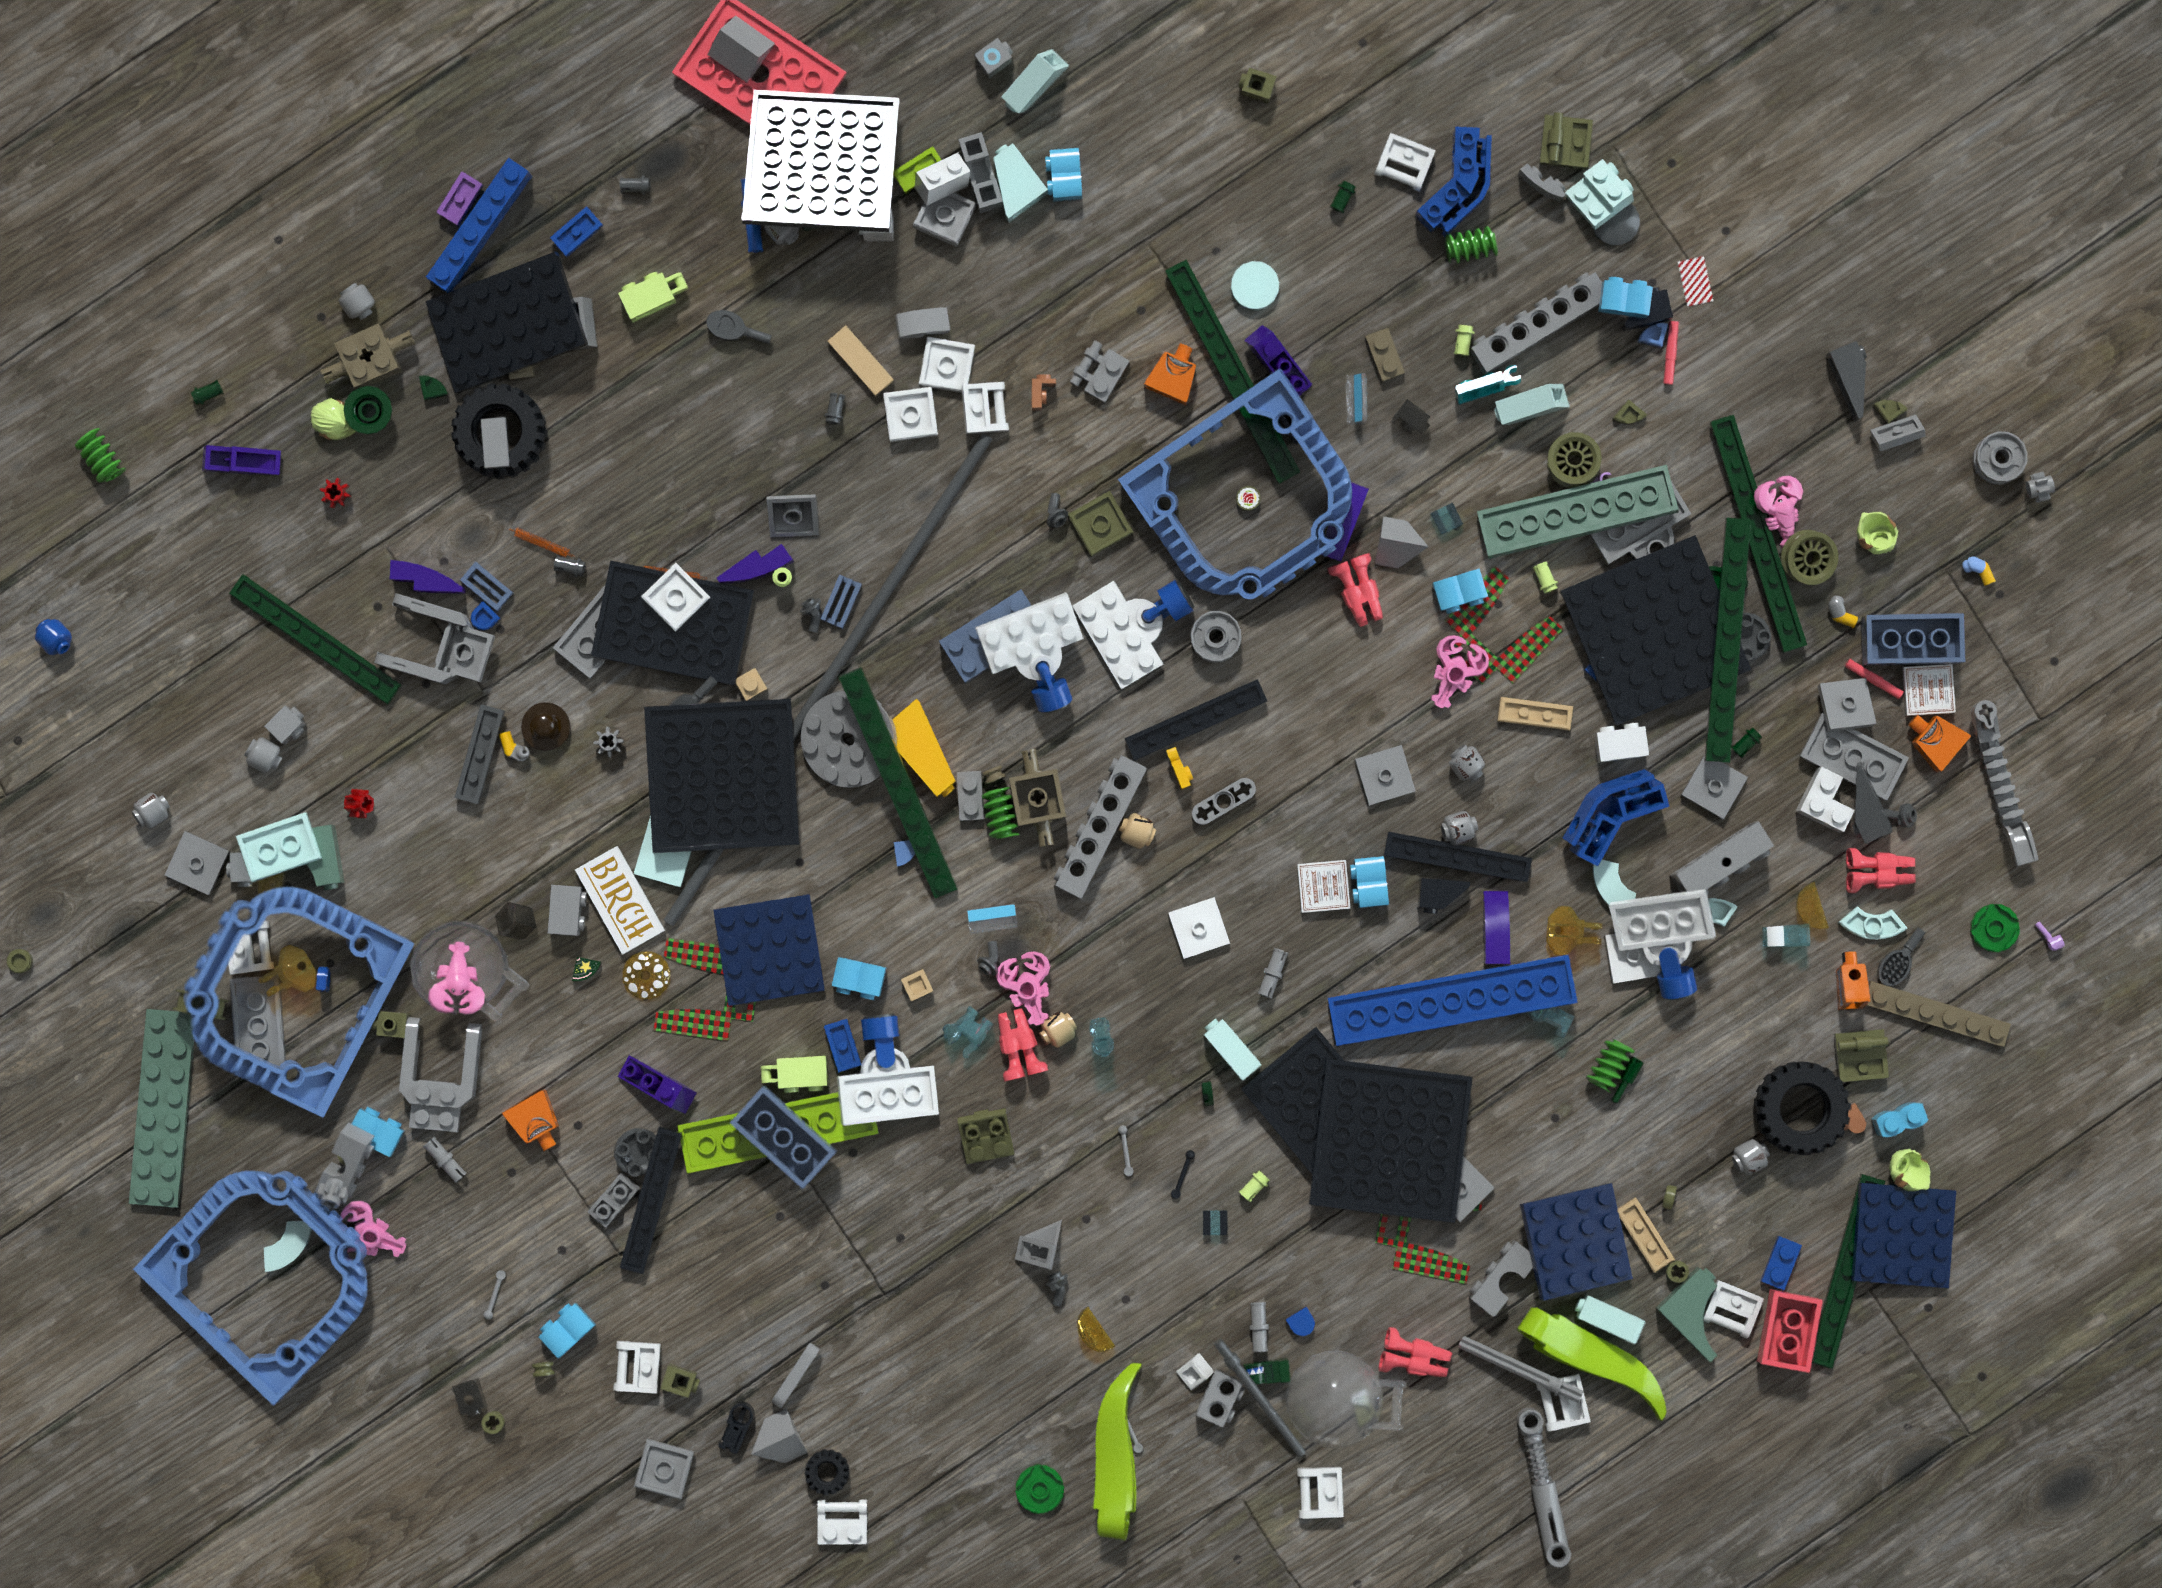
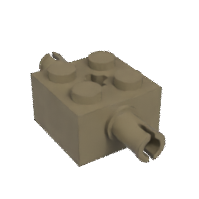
M378 323L334 343L341 358L340 362L321 369V374L324 375L323 378L327 384L347 375L355 389L374 385L403 372L397 360L396 352L415 345V340L412 338L410 330L389 339L384 328ZM367 353L372 355L370 356V362L365 360Z
M1030 749L1031 760H1029L1027 750L1021 751L1025 773L1022 776L1011 777L1009 781L1018 827L1031 824L1036 826L1039 847H1045L1044 836L1047 837L1048 846L1055 844L1050 823H1052V820L1066 818L1057 769L1040 770L1037 750ZM1039 791L1040 795L1045 796V799H1042L1039 805L1035 801H1031V797H1034V792Z

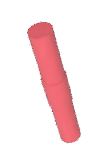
M1669 321L1663 382L1666 385H1673L1679 327V322Z
M1850 658L1844 666L1862 678H1866V681L1898 700L1904 692Z

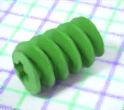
M1488 226L1484 228L1483 234L1479 228H1476L1474 236L1470 230L1465 231L1464 237L1460 232H1456L1455 240L1450 233L1446 235L1445 247L1449 264L1451 263V257H1454L1456 262L1460 263L1462 255L1467 262L1470 259V254H1473L1476 260H1478L1480 252H1483L1484 256L1488 258L1489 250H1492L1494 255L1498 256L1496 237Z
M96 428L83 435L75 444V448L82 450L80 456L87 458L86 465L93 466L91 473L94 475L98 474L96 477L97 482L103 483L117 478L126 471V468H117L121 460L112 461L116 453L115 451L107 453V449L111 445L110 443L101 444L106 437L104 435L97 437L96 434L100 428Z
M1011 787L990 790L981 795L982 799L989 800L983 807L991 810L985 814V817L993 819V821L987 824V827L995 829L989 833V837L1002 839L1020 835L1019 833L1012 832L1014 828L1018 827V824L1010 822V820L1016 817V814L1008 812L1014 808V804L1006 802L1013 798L1012 795L1005 794V791Z
M1615 1039L1604 1042L1609 1048L1608 1050H1600L1604 1059L1596 1058L1595 1061L1599 1067L1592 1066L1590 1068L1595 1076H1586L1589 1082L1609 1093L1611 1092L1607 1089L1608 1087L1616 1088L1617 1086L1612 1079L1621 1078L1617 1070L1625 1071L1626 1069L1621 1062H1630L1626 1052H1635L1632 1048Z

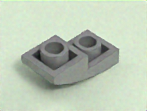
M1528 163L1520 169L1519 176L1537 192L1559 202L1565 197V187L1557 178L1554 180L1550 176L1543 182L1541 180L1543 176L1535 166L1531 168Z
M947 307L915 310L895 315L899 339L922 338L925 334H947L950 331Z
M621 1172L589 1209L588 1213L606 1228L637 1193L640 1187Z

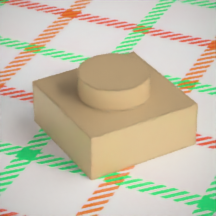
M756 668L735 680L746 701L768 690Z
M923 969L901 979L911 1001L933 992Z

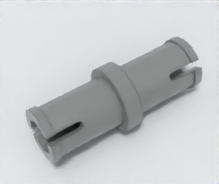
M1277 948L1273 949L1268 968H1265L1263 971L1265 976L1257 994L1270 999L1273 998L1277 982L1283 976L1281 971L1289 954L1288 952Z
M435 1136L423 1146L437 1162L436 1166L438 1168L442 1167L454 1183L467 1173L452 1158L453 1154L451 1152L448 1153Z
M1266 1302L1250 1303L1252 1325H1249V1330H1252V1352H1267V1329H1269V1324H1266Z

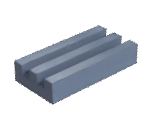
M476 561L460 579L496 611H499L508 598L514 594ZM478 569L505 592L504 596H501L477 576L474 571ZM471 576L499 599V602L496 604L468 581V578Z
M839 574L821 620L844 629L862 584ZM844 582L846 583L832 618H829L828 614L840 586ZM852 585L855 587L841 621L838 622L836 619Z

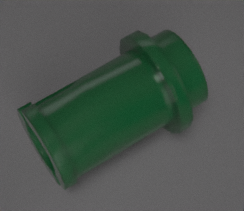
M1347 181L1338 184L1339 190L1332 204H1330L1332 209L1340 213H1344L1352 194H1356L1354 191L1356 186Z
M218 380L201 388L195 387L194 391H191L196 405H204L205 401L224 394Z
M1753 727L1750 730L1746 729V734L1731 747L1740 758H1743L1756 743H1761L1762 736Z

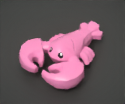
M1782 476L1776 479L1777 483L1782 482L1785 484V487L1783 485L1778 487L1784 495H1781L1775 501L1776 488L1768 492L1769 488L1776 483L1775 481H1768L1759 485L1754 492V501L1757 508L1769 514L1770 518H1765L1769 530L1778 529L1780 536L1783 538L1780 544L1781 548H1783L1787 539L1794 534V525L1798 521V510L1794 506L1797 501L1801 500L1803 494L1801 483L1791 476Z
M1456 635L1446 636L1439 641L1436 647L1437 656L1444 667L1442 668L1438 664L1435 670L1434 678L1441 680L1439 693L1432 695L1431 700L1440 708H1449L1451 706L1448 699L1456 689L1465 693L1470 688L1472 681L1465 680V677L1479 676L1485 673L1489 665V657L1486 651L1475 644H1470V647L1476 652L1475 657L1472 656L1471 651L1467 650L1470 667H1467L1465 660L1461 656L1450 658L1449 655L1456 654L1463 649L1461 646L1454 647L1455 643L1466 644L1467 642L1462 637Z
M455 942L454 945L450 944L448 950L453 953L449 966L440 965L437 971V979L445 977V979L432 986L428 993V1001L436 1011L451 1013L454 1008L447 1007L444 1001L450 1005L454 1003L444 990L448 989L456 996L469 991L470 993L461 1000L459 1005H464L467 1002L470 1005L459 1009V1013L474 1014L484 1005L485 994L481 987L476 986L470 981V979L477 981L478 978L476 968L467 967L466 958L464 957V954L470 951L469 946L465 945L464 942Z
M1033 951L1023 954L1021 958L1033 960V963L1025 962L1024 964L1027 968L1037 972L1035 975L1030 972H1024L1020 975L1017 982L1014 981L1019 971V965L1015 966L1011 971L1010 966L1018 961L1017 958H1012L1000 964L997 968L998 974L996 979L1002 988L1018 993L1015 995L1011 994L1009 998H1011L1015 1007L1025 1005L1031 1014L1028 1023L1030 1025H1040L1044 1023L1045 1019L1049 1018L1048 1014L1043 1013L1041 1010V998L1049 995L1048 984L1045 982L1041 986L1040 983L1049 974L1051 966L1049 960L1042 953Z
M353 1201L347 1204L341 1211L342 1219L349 1213L353 1214L351 1217H348L347 1222H355L364 1218L363 1221L357 1222L354 1225V1229L360 1234L359 1239L365 1244L367 1255L376 1256L378 1248L392 1250L394 1257H399L405 1251L406 1239L401 1237L396 1240L389 1232H386L389 1225L384 1221L377 1219L375 1223L372 1208L368 1203ZM352 1247L347 1249V1253L356 1251Z

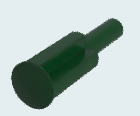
M1631 1056L1630 1062H1628L1625 1071L1621 1075L1620 1079L1622 1081L1611 1099L1612 1102L1617 1104L1628 1084H1633L1644 1064L1643 1061Z

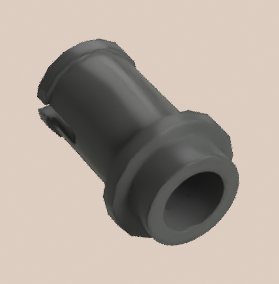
M642 175L641 178H620L621 193L642 192V195H646V192L651 191L650 178H646L645 175Z
M830 393L828 410L824 414L826 423L840 425V421L843 420L841 416L845 399L843 394H839L837 397L838 393Z
M556 556L554 571L574 574L576 578L584 575L586 562H583L582 559L573 560Z

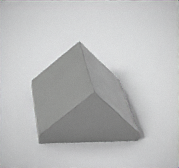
M735 15L719 30L707 55L748 83L775 43Z
M815 494L767 496L770 537L819 535L818 500Z

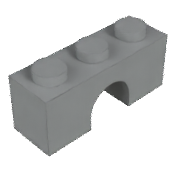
M982 132L960 138V149L964 162L970 170L969 178L980 213L1003 207V200L992 170Z
M348 1123L340 1132L332 1150V1153L344 1160L346 1166H339L331 1162L323 1171L315 1192L318 1191L320 1183L326 1184L328 1179L335 1178L345 1183V1187L348 1188V1198H351L357 1188L354 1182L356 1178L359 1179L365 1170L366 1166L363 1165L364 1159H368L374 1149V1146L371 1145L374 1135Z
M1515 1240L1512 1243H1505L1499 1251L1501 1257L1497 1262L1492 1261L1484 1271L1487 1275L1481 1282L1477 1280L1469 1290L1472 1293L1469 1298L1493 1317L1496 1316L1509 1299L1499 1288L1500 1277L1506 1272H1516L1522 1278H1525L1533 1268L1530 1252Z

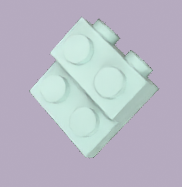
M1603 159L1586 171L1581 181L1565 192L1569 201L1595 230L1634 201L1632 193L1634 189L1627 179L1621 181L1617 176L1619 172L1612 162L1606 164Z

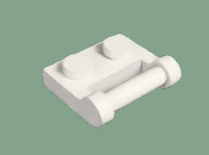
M1390 133L1375 175L1380 177L1382 175L1410 185L1413 187V190L1419 192L1436 150ZM1387 160L1419 171L1417 178L1387 167Z
M1004 382L963 384L961 386L966 434L1009 431V426L1005 419ZM988 391L994 393L995 424L990 423Z
M269 920L264 921L258 930L262 963L255 964L251 934L243 935L228 963L230 975L275 969L274 962H271L267 932Z
M1717 1280V1287L1712 1292L1707 1307L1704 1310L1703 1322L1715 1323L1738 1332L1741 1337L1748 1339L1764 1298ZM1716 1306L1747 1319L1744 1324L1716 1314L1714 1311Z
M617 1341L616 1349H619L617 1381L614 1383L613 1390L657 1394L661 1344ZM628 1350H635L633 1384L626 1383Z
M1579 1373L1558 1378H1564V1382L1583 1390ZM1536 1384L1537 1391H1540L1547 1419L1545 1424L1547 1431L1590 1422L1584 1391L1579 1403L1558 1394L1564 1419L1557 1421L1550 1391Z
M1297 1468L1301 1492L1299 1518L1344 1517L1342 1468ZM1310 1476H1317L1318 1509L1316 1510L1311 1509Z
M818 1500V1544H867V1500H859V1502H826L825 1500ZM826 1512H859V1518H826Z

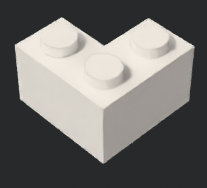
M1823 767L1816 768L1796 812L1838 833L1844 832L1855 811L1833 800L1844 777Z

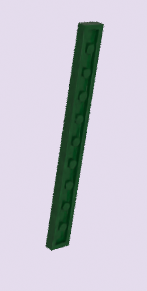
M1184 260L1165 270V274L1231 397L1235 400L1251 389L1254 384L1187 260ZM1245 406L1238 409L1278 484L1298 475L1300 470L1280 433L1274 429L1273 420L1263 415L1249 413Z
M1734 414L1709 422L1739 517L1740 519L1751 520L1749 549L1782 652L1807 646L1772 532L1765 521V518H1767L1766 514L1757 508L1754 501V492L1757 489V485Z
M1725 518L1704 761L1730 763L1751 527L1750 519Z
M862 667L839 676L841 685L934 897L938 898L957 890V884Z

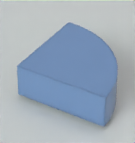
M1658 323L1646 328L1640 335L1638 342L1661 348L1668 324Z
M910 840L894 842L898 867L908 863L914 857L915 852Z

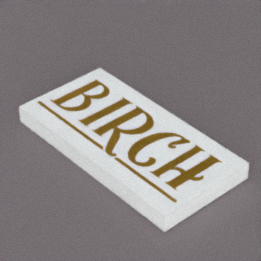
M618 846L575 869L622 955L665 931Z

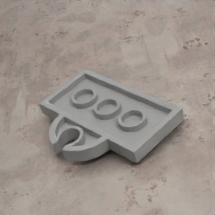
M1673 483L1672 486L1679 513L1589 534L1607 565L1627 553L1635 560L1650 554L1649 548L1653 543L1660 544L1662 548L1674 544V533L1671 526L1691 515V512Z

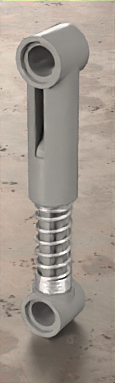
M1526 1407L1518 1413L1517 1424L1520 1427L1521 1435L1525 1438V1445H1528L1526 1452H1529L1530 1457L1528 1459L1531 1460L1529 1465H1532L1533 1469L1531 1472L1534 1474L1532 1477L1534 1478V1484L1531 1485L1544 1546V1555L1551 1565L1563 1567L1569 1563L1571 1552L1568 1546L1556 1484L1548 1474L1550 1472L1547 1469L1549 1464L1546 1462L1547 1457L1544 1455L1546 1450L1543 1449L1545 1444L1541 1441L1543 1439V1418L1537 1410ZM1527 1415H1535L1536 1422L1531 1427L1524 1425V1418ZM1549 1518H1552L1556 1540H1553ZM1557 1547L1563 1548V1556L1560 1559H1553L1551 1556L1552 1551Z

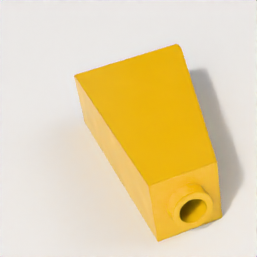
M916 699L892 719L897 733V749L899 754L937 798L940 795L945 798L955 789L953 784L956 781L920 702Z

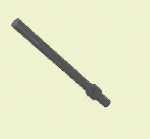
M1222 1339L1217 1340L1214 1346L1223 1356V1362L1229 1369L1235 1372L1298 1457L1303 1456L1306 1453L1305 1449L1242 1367L1240 1358L1235 1352L1230 1351Z

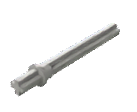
M1463 1336L1458 1346L1460 1349L1554 1392L1556 1397L1559 1394L1579 1403L1583 1390L1564 1382V1378L1558 1379L1466 1336Z

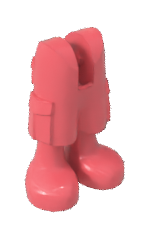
M1369 553L1350 559L1360 583L1358 586L1354 583L1348 561L1327 568L1330 576H1337L1342 581L1345 587L1343 592H1341L1342 597L1359 627L1368 625L1366 613L1363 610L1365 605H1368L1369 612L1375 622L1383 619L1376 581L1369 580L1367 568L1371 562Z
M1848 848L1846 851V865L1848 869H1875L1874 873L1849 872L1846 876V889L1848 893H1856L1862 886L1867 884H1874L1877 889H1889L1897 885L1916 883V874L1903 872L1902 874H1896V867H1902V869L1915 867V858L1897 856L1889 852H1876L1874 857H1867L1862 855L1856 848Z
M1022 1008L1014 1010L1015 1024L1017 1023L1018 1026L1015 1029L1010 1027L1011 1022L1008 1019L1007 1012L998 1014L1001 1052L1008 1055L1009 1058L1008 1070L1003 1073L1005 1082L1025 1077L1018 1054L1019 1050L1023 1051L1028 1076L1048 1071L1047 1064L1039 1061L1034 1053L1033 1048L1037 1045V1041Z
M1389 1327L1387 1329L1384 1340L1385 1348L1410 1353V1357H1402L1388 1351H1383L1379 1360L1380 1372L1386 1373L1392 1368L1401 1367L1406 1368L1407 1374L1447 1377L1449 1368L1439 1364H1431L1430 1360L1431 1358H1436L1437 1360L1450 1362L1452 1352L1418 1338L1408 1342L1400 1337L1399 1331L1396 1328Z

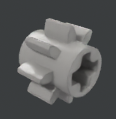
M2044 471L2030 475L2031 480L2026 481V491L2029 498H2036L2037 503L2051 499L2050 494L2055 493L2052 477L2050 475L2045 476Z
M606 727L605 733L596 732L600 737L599 741H594L593 744L600 745L599 754L606 750L608 756L612 757V751L622 752L619 748V743H623L625 740L618 739L619 730L611 733L610 728ZM613 736L614 738L612 742L614 743V746H607L605 748L604 746L606 742L604 741V738H611Z
M335 1178L328 1179L326 1184L320 1183L317 1191L321 1204L330 1209L338 1208L340 1203L346 1204L349 1195L345 1183Z

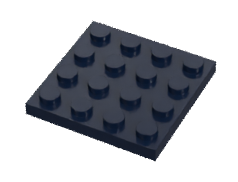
M810 894L713 910L728 1006L825 991Z
M1612 1183L1520 1204L1540 1300H1548L1633 1279Z
M1859 1183L1851 1280L1949 1288L1956 1191L1929 1188L1928 1190L1910 1192L1896 1185Z

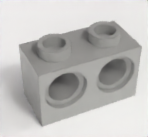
M1215 1368L1196 1411V1416L1221 1427H1224L1225 1422L1230 1424L1235 1410L1232 1409L1235 1400L1240 1401L1245 1390L1242 1387L1243 1383L1241 1380ZM1225 1381L1231 1382L1234 1386L1229 1394H1224L1220 1391V1385ZM1213 1404L1223 1406L1224 1410L1220 1416L1210 1414V1407Z

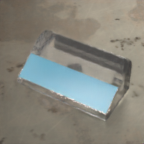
M1365 373L1349 375L1346 378L1348 424H1365L1367 422V375Z
M1015 904L967 910L970 934L1018 928Z

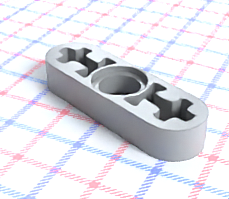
M1248 778L1239 779L1198 803L1192 810L1193 820L1200 825L1208 824L1249 800L1256 791L1254 782ZM1240 783L1249 784L1251 786L1248 790L1250 794L1248 796L1244 793L1238 795L1237 798L1240 801L1235 803L1233 794L1228 790L1233 788V791L1236 792L1241 788ZM1222 794L1229 796L1231 800L1230 806L1225 809L1220 808L1216 802L1218 796ZM1212 800L1214 808L1219 813L1214 815V811H1211L1207 814V820L1203 818L1198 819L1196 817L1199 813L1198 808L1202 807L1203 810L1209 808L1210 805L1207 802Z
M811 1342L809 1343L771 1402L782 1408L820 1348Z

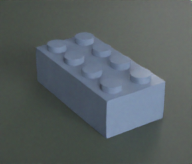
M1022 590L1017 591L939 641L965 684L990 669L975 627L1032 606Z
M1964 613L1865 615L1861 617L1862 666L1961 664L1965 662Z
M763 1086L730 1122L802 1189L837 1152L835 1148L766 1086Z

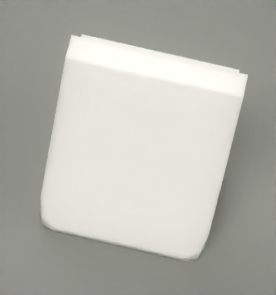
M1199 1353L1176 1371L1191 1391L1207 1380L1214 1372Z

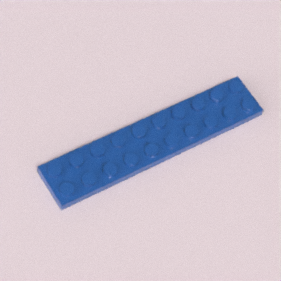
M1569 955L1328 998L1336 1046L1578 1003Z

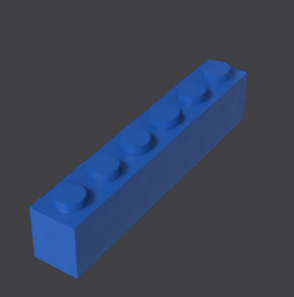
M507 159L427 274L426 278L446 293L454 290L532 178L528 170L512 159Z

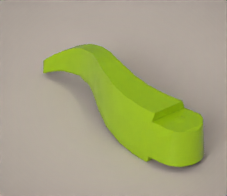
M1530 1308L1518 1326L1517 1331L1534 1342L1533 1348L1574 1369L1611 1380L1629 1388L1650 1405L1658 1420L1663 1421L1666 1415V1405L1662 1391L1653 1374L1643 1363L1621 1348L1582 1329L1561 1315L1552 1314L1551 1316L1538 1308Z
M1131 1363L1119 1374L1107 1390L1098 1413L1093 1509L1099 1510L1097 1531L1100 1537L1126 1540L1130 1513L1136 1511L1135 1461L1127 1414L1131 1387L1142 1367L1141 1363Z

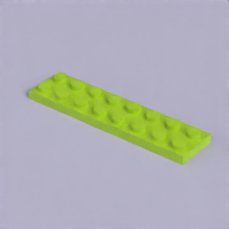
M838 1092L785 1103L829 1144L879 1134L877 1122L842 1125ZM738 1113L677 1125L678 1131L682 1132L680 1141L687 1173L767 1156L730 1123Z

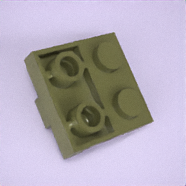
M1555 112L1554 115H1545L1539 164L1588 169L1593 120L1563 117V113Z
M1884 1029L1834 1034L1838 1077L1842 1082L1889 1078L1886 1046L1889 1043L1888 1037L1884 1035Z
M1006 1108L993 1111L988 1109L976 1111L973 1115L957 1118L967 1164L1015 1155Z

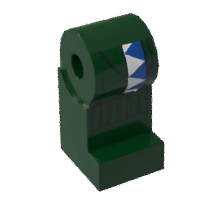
M1288 1358L1252 1362L1243 1365L1245 1371L1255 1384L1291 1382Z

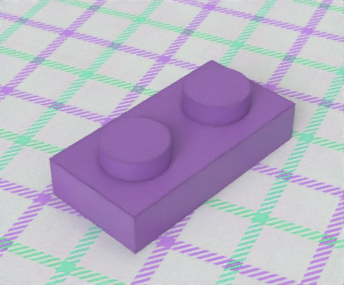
M461 172L436 213L459 226L484 185Z

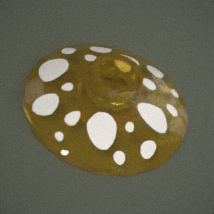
M642 951L634 954L626 962L623 968L622 980L626 989L633 996L640 999H653L660 996L667 989L671 971L667 961L661 955L650 951ZM643 971L650 973L648 980L642 979L641 974Z

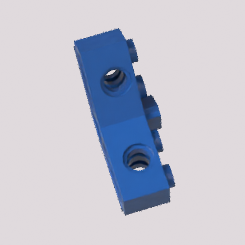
M1455 127L1453 131L1451 180L1420 207L1415 214L1416 218L1431 233L1437 227H1440L1443 230L1442 235L1445 237L1474 211L1485 197L1490 186L1492 135H1487L1485 139L1479 138L1480 128ZM1477 146H1481V164L1476 163ZM1478 171H1483L1481 192L1478 198L1466 208L1463 203L1467 201L1479 177ZM1454 208L1458 209L1459 211L1453 218H1450L1446 223L1443 221Z
M1645 769L1598 784L1586 794L1563 836L1564 840L1572 844L1569 850L1584 860L1599 866L1622 822L1669 807L1664 784L1655 779L1654 775Z

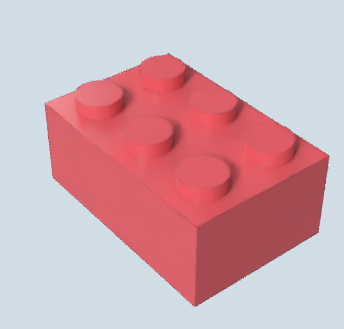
M1770 1289L1757 1362L1810 1373L1823 1300Z

